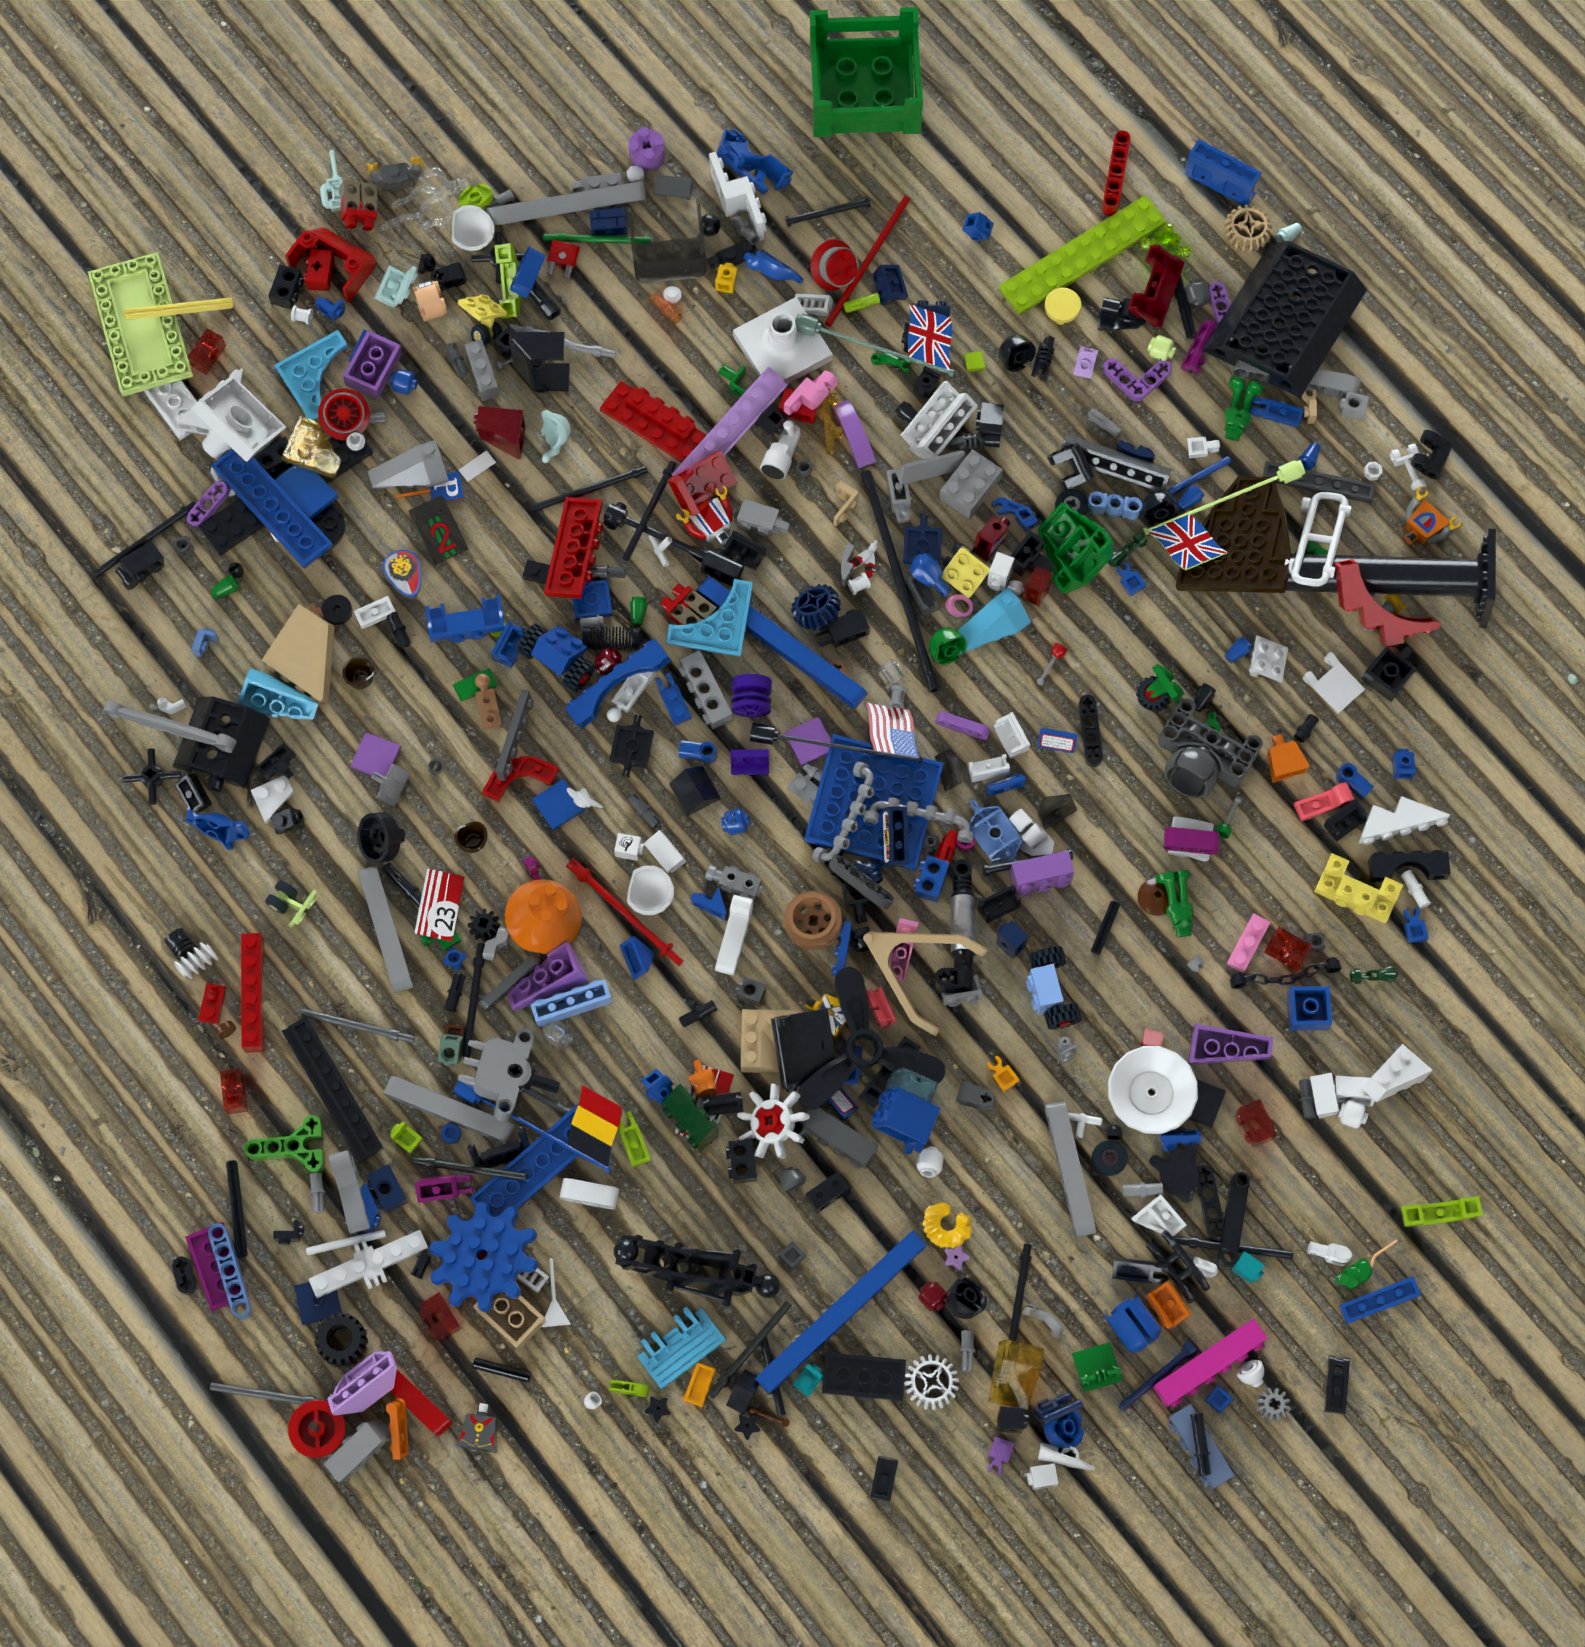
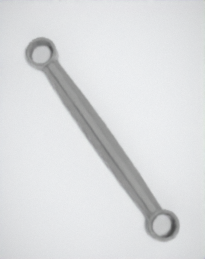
M107 700L102 710L112 718H124L162 732L165 731L172 735L214 745L228 753H232L237 743L235 739L228 735H216L174 720L126 708L111 700Z

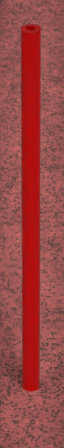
M908 196L902 198L859 267L857 276L847 286L827 318L826 326L831 327L844 307L843 304L849 299L910 201Z

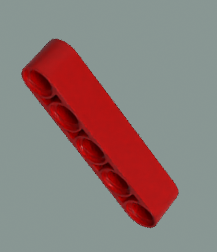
M1120 130L1115 134L1102 204V211L1107 216L1117 213L1131 139L1130 134L1124 130Z
M396 1370L394 1388L390 1392L397 1399H403L406 1407L439 1438L453 1423L399 1370Z

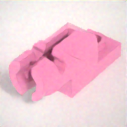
M824 371L814 381L806 377L784 403V412L790 416L793 411L796 412L800 408L801 404L812 410L817 408L829 395V391L836 387L838 379L828 371Z

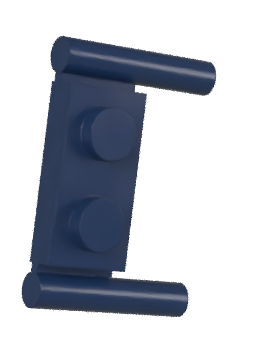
M1068 1392L1052 1400L1043 1399L1032 1410L1035 1416H1038L1047 1424L1082 1408L1083 1404L1079 1399L1060 1408L1059 1405L1072 1400V1396Z

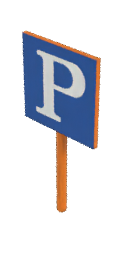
M460 472L446 473L449 482L430 487V489L396 494V498L431 493L432 504L464 499Z

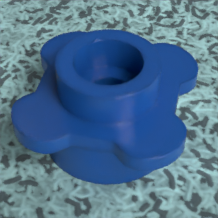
M451 948L443 962L446 966H452L454 970H460L462 962L466 960L465 953H460L455 948Z

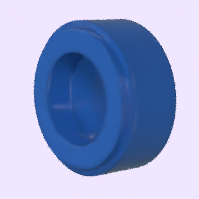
M446 1124L441 1130V1137L448 1144L457 1143L461 1138V1130L456 1124Z

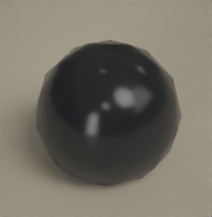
M706 214L700 218L698 227L703 235L712 237L719 232L721 222L716 215Z

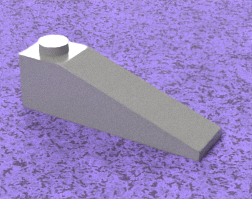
M436 440L418 445L367 471L373 488H396V486L412 488L420 485L433 487L449 482Z

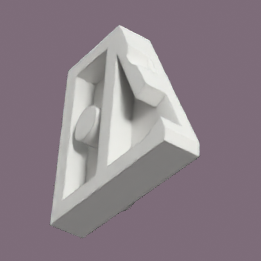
M1161 1194L1131 1218L1133 1222L1160 1234L1167 1230L1172 1236H1175L1187 1226Z

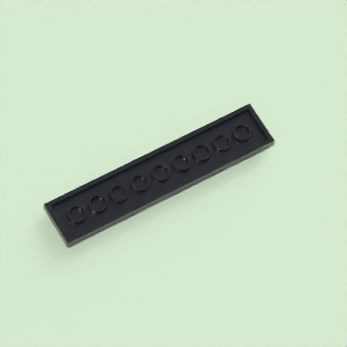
M330 437L295 462L297 463L303 459L329 484L372 455L373 451L366 441L362 449L354 451L347 446L346 440ZM294 463L272 476L274 480L291 468ZM240 498L199 525L200 530L220 556L264 527L263 523Z

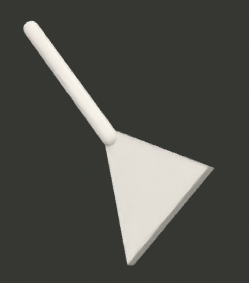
M550 1258L552 1301L545 1316L546 1322L542 1327L571 1325L556 1300L553 1258Z

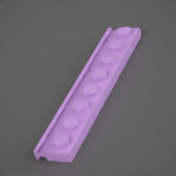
M768 366L671 475H676L718 450H721L725 456L788 384Z

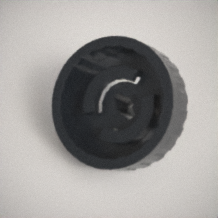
M370 813L365 815L359 823L357 833L358 845L367 861L371 863L389 862L397 856L400 844L405 841L406 834L404 829H401L400 826L398 827L396 820L389 813Z

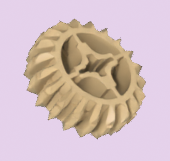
M1247 204L1244 208L1239 205L1237 210L1233 209L1231 214L1227 215L1224 222L1226 240H1230V245L1236 244L1235 249L1241 247L1242 252L1245 249L1251 252L1253 248L1258 251L1260 247H1264L1269 242L1273 232V223H1270L1271 217H1266L1267 211L1261 212V207L1255 209L1254 205L1248 208ZM1244 219L1243 222H1239L1238 224H1235V223L1238 222L1239 220Z

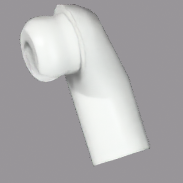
M160 698L157 701L158 708L168 714H174L187 708L183 699L175 703L167 701L166 698Z

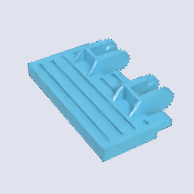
M687 1306L683 1309L684 1314L693 1323L689 1328L684 1325L682 1319L677 1314L673 1316L684 1333L681 1334L677 1327H675L662 1337L667 1346H665L655 1331L650 1333L652 1339L661 1348L656 1353L652 1350L647 1340L642 1339L640 1341L651 1358H648L645 1352H642L637 1358L661 1390L726 1341L702 1308L695 1312L700 1321H697Z

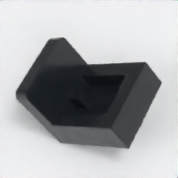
M287 808L272 816L276 834L281 835L293 828L302 829L305 827L304 816L299 809Z
M294 1219V1231H273V1239L279 1245H290L291 1242H300V1237L304 1236V1225H301L299 1219Z

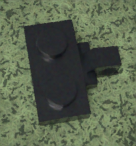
M283 743L255 769L267 781L275 774L280 775L281 773L289 779L294 775L288 767L291 765L289 762L296 754Z

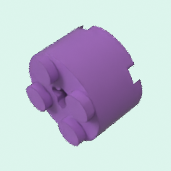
M643 127L631 136L629 140V154L633 166L638 165L643 171H648L650 169H658L664 163V139L657 131Z

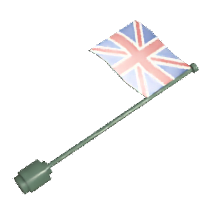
M909 304L908 356L821 328L822 324L819 323L818 318L806 314H797L795 325L798 332L814 337L815 333L819 334L822 331L948 373L951 377H953L955 371L953 369L950 370L949 351L952 336L950 317Z

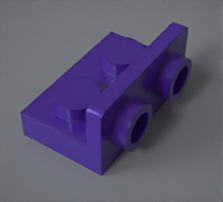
M769 749L731 750V775L769 774Z

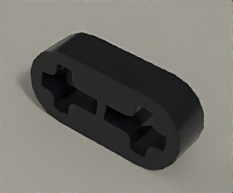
M177 1257L172 1264L177 1288L182 1294L190 1295L196 1290V1280L192 1264L186 1257ZM181 1261L187 1264V1266L184 1267V1274L182 1273L181 1269L177 1268V1266H180ZM185 1277L189 1283H192L188 1290L182 1287L185 1284Z

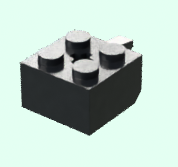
M1385 647L1365 671L1361 680L1392 702L1417 671V668L1407 660L1413 650L1406 647L1399 654L1389 647Z

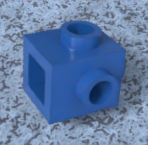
M981 212L968 214L962 231L969 235L972 240L978 242L989 239L994 223Z
M655 1069L641 1080L647 1089L645 1091L647 1097L651 1101L655 1100L659 1105L673 1091L671 1086L674 1084L667 1075L664 1076L658 1069Z

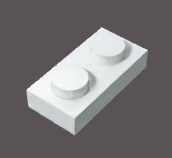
M386 596L355 610L354 614L361 628L364 629L387 619L388 614L392 616L391 613L396 611L389 597Z

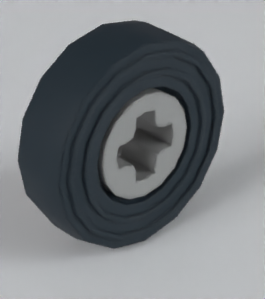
M1067 489L1057 496L1055 509L1061 502L1068 506L1072 502L1075 506L1072 509L1084 516L1086 515L1088 501L1079 490Z

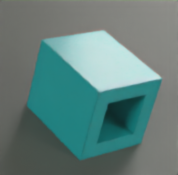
M1244 1251L1231 1271L1251 1285L1254 1280L1256 1282L1260 1280L1264 1274L1262 1268L1265 1265Z

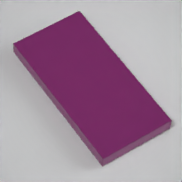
M210 1227L185 1236L210 1310L213 1312L230 1304L208 1235ZM223 1230L216 1231L215 1238H221L224 1233ZM223 1249L220 1257H226L229 1254V1249ZM228 1268L226 1270V1276H232L235 1272V1268ZM235 1286L232 1289V1295L239 1294L241 1287Z

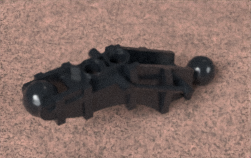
M622 1235L613 1249V1254L616 1258L615 1264L620 1265L622 1269L632 1270L641 1273L642 1276H651L667 1281L666 1290L668 1292H672L676 1288L722 1301V1305L725 1307L730 1306L732 1295L741 1296L750 1293L753 1287L758 1295L763 1298H772L780 1290V1281L774 1274L764 1273L756 1276V1264L748 1266L739 1264L741 1251L738 1249L733 1250V1252L683 1247V1244L680 1242L675 1243V1247L664 1244L665 1241L646 1240L641 1235ZM639 1248L645 1249L642 1263L635 1261L639 1255ZM660 1259L664 1262V1267L661 1266ZM691 1264L720 1269L718 1279L698 1277L690 1274L692 1271ZM678 1265H680L682 1269L681 1273L678 1270ZM731 1271L734 1272V1278L731 1276ZM687 1287L702 1289V1290H705V1292H704V1291H700V1290H695V1289L687 1288Z

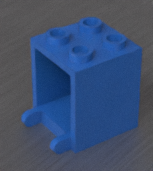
M901 1088L883 1092L879 1098V1108L872 1116L871 1120L873 1123L871 1127L905 1143V1154H911L913 1149L917 1153L922 1152L924 1145L927 1144L940 1107Z

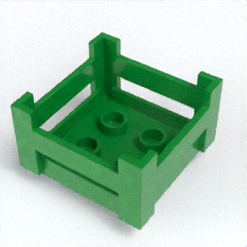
M900 7L899 16L828 18V10H810L813 137H831V134L900 131H903V134H921L923 92L920 73L918 7ZM899 30L898 37L828 39V33Z

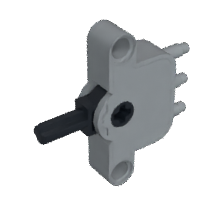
M522 1028L517 1032L514 1043L497 1038L490 1039L486 1043L476 1040H469L468 1046L482 1050L480 1060L464 1057L463 1063L476 1067L477 1071L475 1078L459 1075L458 1081L472 1085L477 1095L497 1101L494 1108V1117L498 1121L504 1122L510 1119L517 1095L522 1090H530L531 1086L557 1093L560 1086L558 1081L535 1075L536 1070L531 1069L530 1064L527 1062L534 1039L533 1032L528 1028ZM520 1038H525L528 1042H522ZM504 1107L508 1112H502L500 1108Z

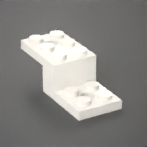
M716 152L709 153L710 174L725 216L728 217L747 211L752 228L760 237L759 241L764 240V233L767 232L765 226L766 218L764 213L760 212L759 208H761L759 198H755L753 182H749L748 176L729 181L727 173H723L722 168L724 166L721 157L718 158Z

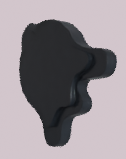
M1194 1144L1188 1145L1184 1151L1170 1150V1158L1168 1160L1157 1155H1153L1149 1160L1150 1164L1158 1170L1164 1189L1170 1194L1179 1197L1185 1203L1193 1200L1195 1188L1200 1181V1172L1196 1165L1198 1147Z

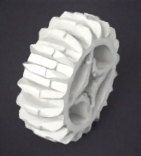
M931 1354L928 1355V1361H925V1358L921 1356V1364L914 1360L913 1364L916 1368L909 1366L908 1370L912 1374H905V1378L911 1380L904 1382V1386H911V1388L906 1390V1393L914 1394L910 1397L911 1401H914L916 1398L919 1399L916 1406H920L921 1402H924L925 1410L928 1408V1404H931V1409L935 1410L936 1403L942 1409L943 1400L949 1405L950 1400L948 1396L953 1399L956 1396L951 1390L958 1391L959 1387L953 1385L959 1383L958 1378H952L957 1375V1371L950 1372L953 1364L951 1363L946 1367V1358L943 1359L942 1363L938 1362L940 1359L939 1355L936 1356L935 1361H932ZM929 1366L937 1367L932 1374L920 1371ZM942 1371L948 1378V1389L939 1381ZM937 1374L935 1378V1383H937V1385H932L931 1387H929L928 1390H926L928 1387V1382H926V1379L931 1380ZM916 1376L924 1383V1389L921 1394L915 1386ZM931 1391L943 1393L938 1398H927Z

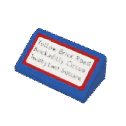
M1040 728L1037 747L1074 753L1078 734Z
M842 1088L827 1101L843 1121L859 1109Z

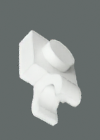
M1206 437L1187 438L1189 458L1207 457L1208 451L1211 453L1219 452V440L1206 442Z

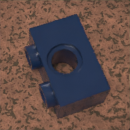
M389 1164L368 1174L369 1181H367V1185L371 1192H376L378 1198L375 1201L380 1210L384 1209L387 1214L408 1203ZM386 1185L391 1187L389 1193H381L382 1187Z

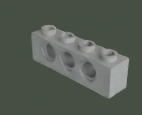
M696 651L679 659V672L682 677L685 676L688 680L686 685L690 693L694 692L696 696L694 701L698 709L702 708L704 712L702 716L706 725L710 724L713 730L733 721V714L701 651ZM694 672L701 673L699 677L692 676ZM702 688L709 689L707 693L700 692ZM710 704H716L717 708L709 709L708 706Z

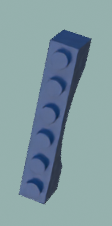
M656 639L650 640L643 645L640 651L630 654L628 660L623 664H617L611 673L600 677L597 681L598 683L594 686L587 687L581 696L571 699L565 709L575 723L583 729L597 718L604 698L618 683L636 674L658 672L672 660Z

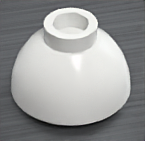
M1248 1361L1238 1369L1237 1377L1243 1383L1253 1387H1258L1263 1383L1264 1366L1261 1361Z

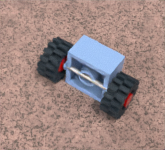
M1050 946L1049 948L1039 949L1029 954L1032 969L1029 976H1027L1026 986L1028 992H1032L1033 999H1031L1033 1011L1036 1010L1038 1016H1045L1047 1027L1050 1030L1062 1029L1082 1021L1077 1003L1062 1005L1064 1000L1055 968L1066 964L1063 947Z

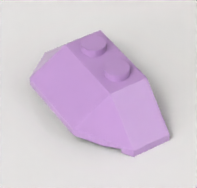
M390 1351L373 1352L341 1378L333 1394H330L328 1397L333 1415L363 1412L394 1388L397 1367Z

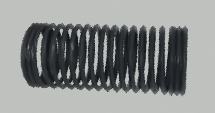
M583 626L582 643L587 646V650L589 648L590 650L592 648L594 650L599 648L600 650L606 648L619 650L620 648V650L623 649L624 651L626 649L627 651L629 649L631 651L640 650V627L632 628L631 646V627H629V643L628 627H626L625 645L624 626L622 627L621 645V627H619L618 642V627L616 626L614 646V626L612 627V644L611 626H609L608 642V627L606 626L604 646V626L602 627V644L601 626H599L598 643V627L596 626L594 646V626H592V643L591 626Z

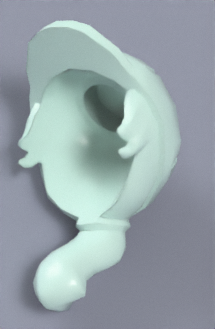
M544 410L541 413L544 423L541 436L545 435L546 442L551 446V449L543 454L542 461L543 463H548L553 456L559 454L561 446L569 439L571 429L565 417Z

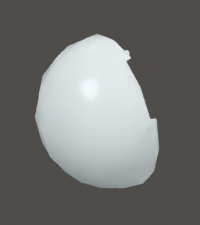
M473 205L462 206L453 212V244L469 252L479 251L489 244L493 238L494 224L490 216L481 207Z
M642 866L635 869L628 888L627 903L634 911L643 915H655L663 912L670 905L674 896V886L670 877L663 869L656 866Z

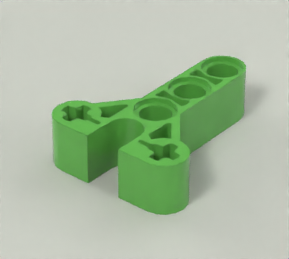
M309 1115L304 1119L303 1125L290 1136L252 1139L246 1142L244 1151L253 1161L294 1158L305 1165L310 1173H322L325 1169V1153L322 1149L307 1150L306 1145L309 1141L324 1140L323 1123L317 1116ZM313 1122H315L317 1125L314 1126V1129L312 1131L310 1126H312ZM299 1143L297 1150L290 1151L291 1144ZM272 1145H279L278 1151L270 1152ZM252 1147H259V1151L256 1154H250ZM316 1159L318 1164L315 1166L316 1168H313L311 1165L314 1164Z

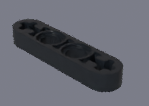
M1083 695L1079 700L1078 707L1085 762L1090 767H1097L1103 759L1097 704L1093 696ZM1086 700L1090 703L1088 713H1086V705H1083ZM1086 718H1092L1095 721V724L1093 726H1087L1084 723V720ZM1090 735L1095 736L1097 742L1089 744L1086 738ZM1092 749H1095V757H1099L1096 761L1090 758Z
M1201 1165L1198 1167L1199 1172L1201 1173L1204 1170L1205 1173H1209L1206 1181L1207 1183H1212L1201 1187V1184H1204V1178L1200 1176V1181L1197 1185L1206 1231L1211 1241L1220 1242L1221 1234L1219 1238L1215 1234L1212 1235L1215 1227L1214 1224L1209 1225V1223L1220 1221V1223H1217V1230L1222 1231L1224 1221L1215 1177L1210 1166ZM1211 1189L1214 1193L1213 1198L1206 1199L1203 1196V1190ZM1210 1208L1216 1209L1218 1217L1210 1218L1207 1215V1210Z

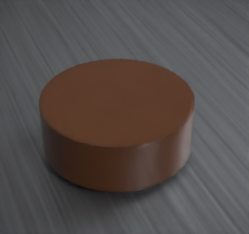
M225 1021L217 1027L216 1034L220 1039L227 1038L234 1033L236 1026L232 1021Z

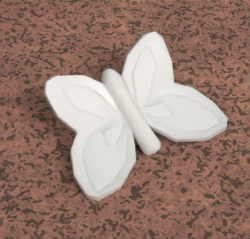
M567 788V792L579 807L589 808L593 806L603 808L602 805L590 799L585 788H582L580 792Z

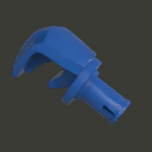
M926 552L915 556L909 567L910 573L919 582L925 584L926 587L934 586L942 597L948 595L951 588L941 579L943 572L938 561H934L931 555Z

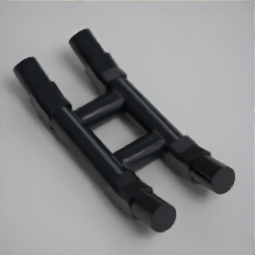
M1165 1230L1161 1236L1175 1252L1166 1258L1162 1251L1152 1242H1149L1146 1248L1158 1262L1169 1264L1170 1271L1167 1273L1178 1286L1187 1302L1192 1303L1195 1301V1298L1184 1280L1193 1274L1203 1291H1208L1210 1285L1178 1240ZM1179 1258L1187 1266L1180 1274L1171 1265Z

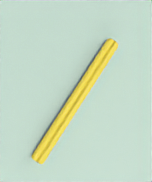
M232 298L130 308L124 309L125 320L231 309L233 308Z

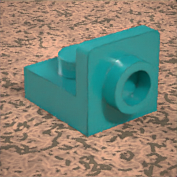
M807 1364L792 1385L806 1397H809L823 1380V1375H821L823 1371L814 1364L812 1366Z

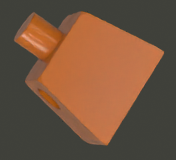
M1282 734L1272 737L1274 747L1269 748L1267 752L1272 782L1307 773L1310 766L1295 741L1285 743Z

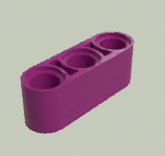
M1168 827L1165 828L1164 849L1215 855L1219 853L1220 833Z

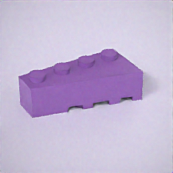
M1195 1024L1188 1064L1268 1060L1271 1057L1274 1038Z

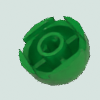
M949 627L937 630L931 637L929 652L936 663L948 665L959 659L958 655L961 651L964 654L968 646L967 640L958 630Z

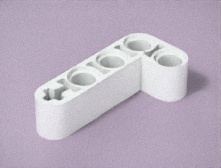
M738 895L733 896L730 916L715 971L735 975L753 911V899Z

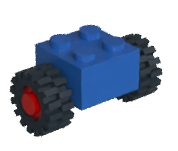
M535 623L520 638V642H518L516 647L517 651L529 660L533 659V657L559 676L566 673L562 684L574 693L579 692L593 675L595 665L583 657L587 646L581 640L569 634L564 628L557 626L547 631Z

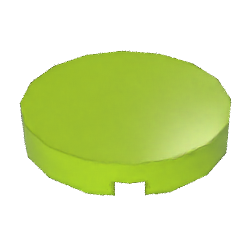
M477 184L476 187L470 186L460 194L458 199L459 206L473 205L484 210L492 203L494 195L491 188L486 184Z

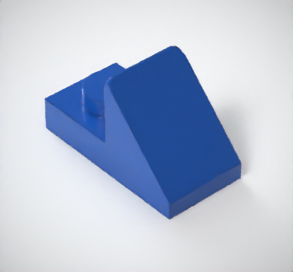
M717 888L711 900L703 893L696 894L693 892L690 898L691 905L724 921L726 920L727 913L719 888Z

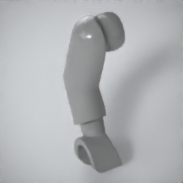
M1032 1304L1025 1306L1022 1312L1023 1315L1034 1316L1037 1320L1045 1322L1051 1328L1050 1335L1052 1337L1059 1338L1061 1336L1063 1326L1052 1314L1042 1310L1037 1311Z

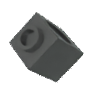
M744 977L742 982H738L735 992L738 993L739 1000L760 1007L767 989L766 984ZM747 988H754L755 993L748 995L745 993V990Z

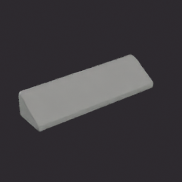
M961 450L903 464L896 471V476L900 484L903 485L955 472L963 462L965 452Z

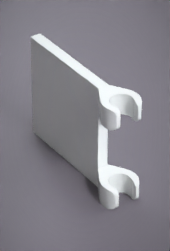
M1330 652L1326 655L1324 661L1333 668L1319 680L1316 679L1311 671H1308L1303 676V680L1339 714L1365 688L1338 661L1336 656Z

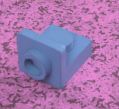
M205 628V630L198 629L192 646L195 656H203V653L208 649L209 641L218 643L219 637L214 630Z

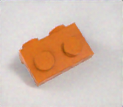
M1170 1281L1165 1282L1151 1293L1145 1295L1148 1306L1151 1310H1155L1159 1316L1158 1321L1164 1328L1171 1329L1192 1315Z

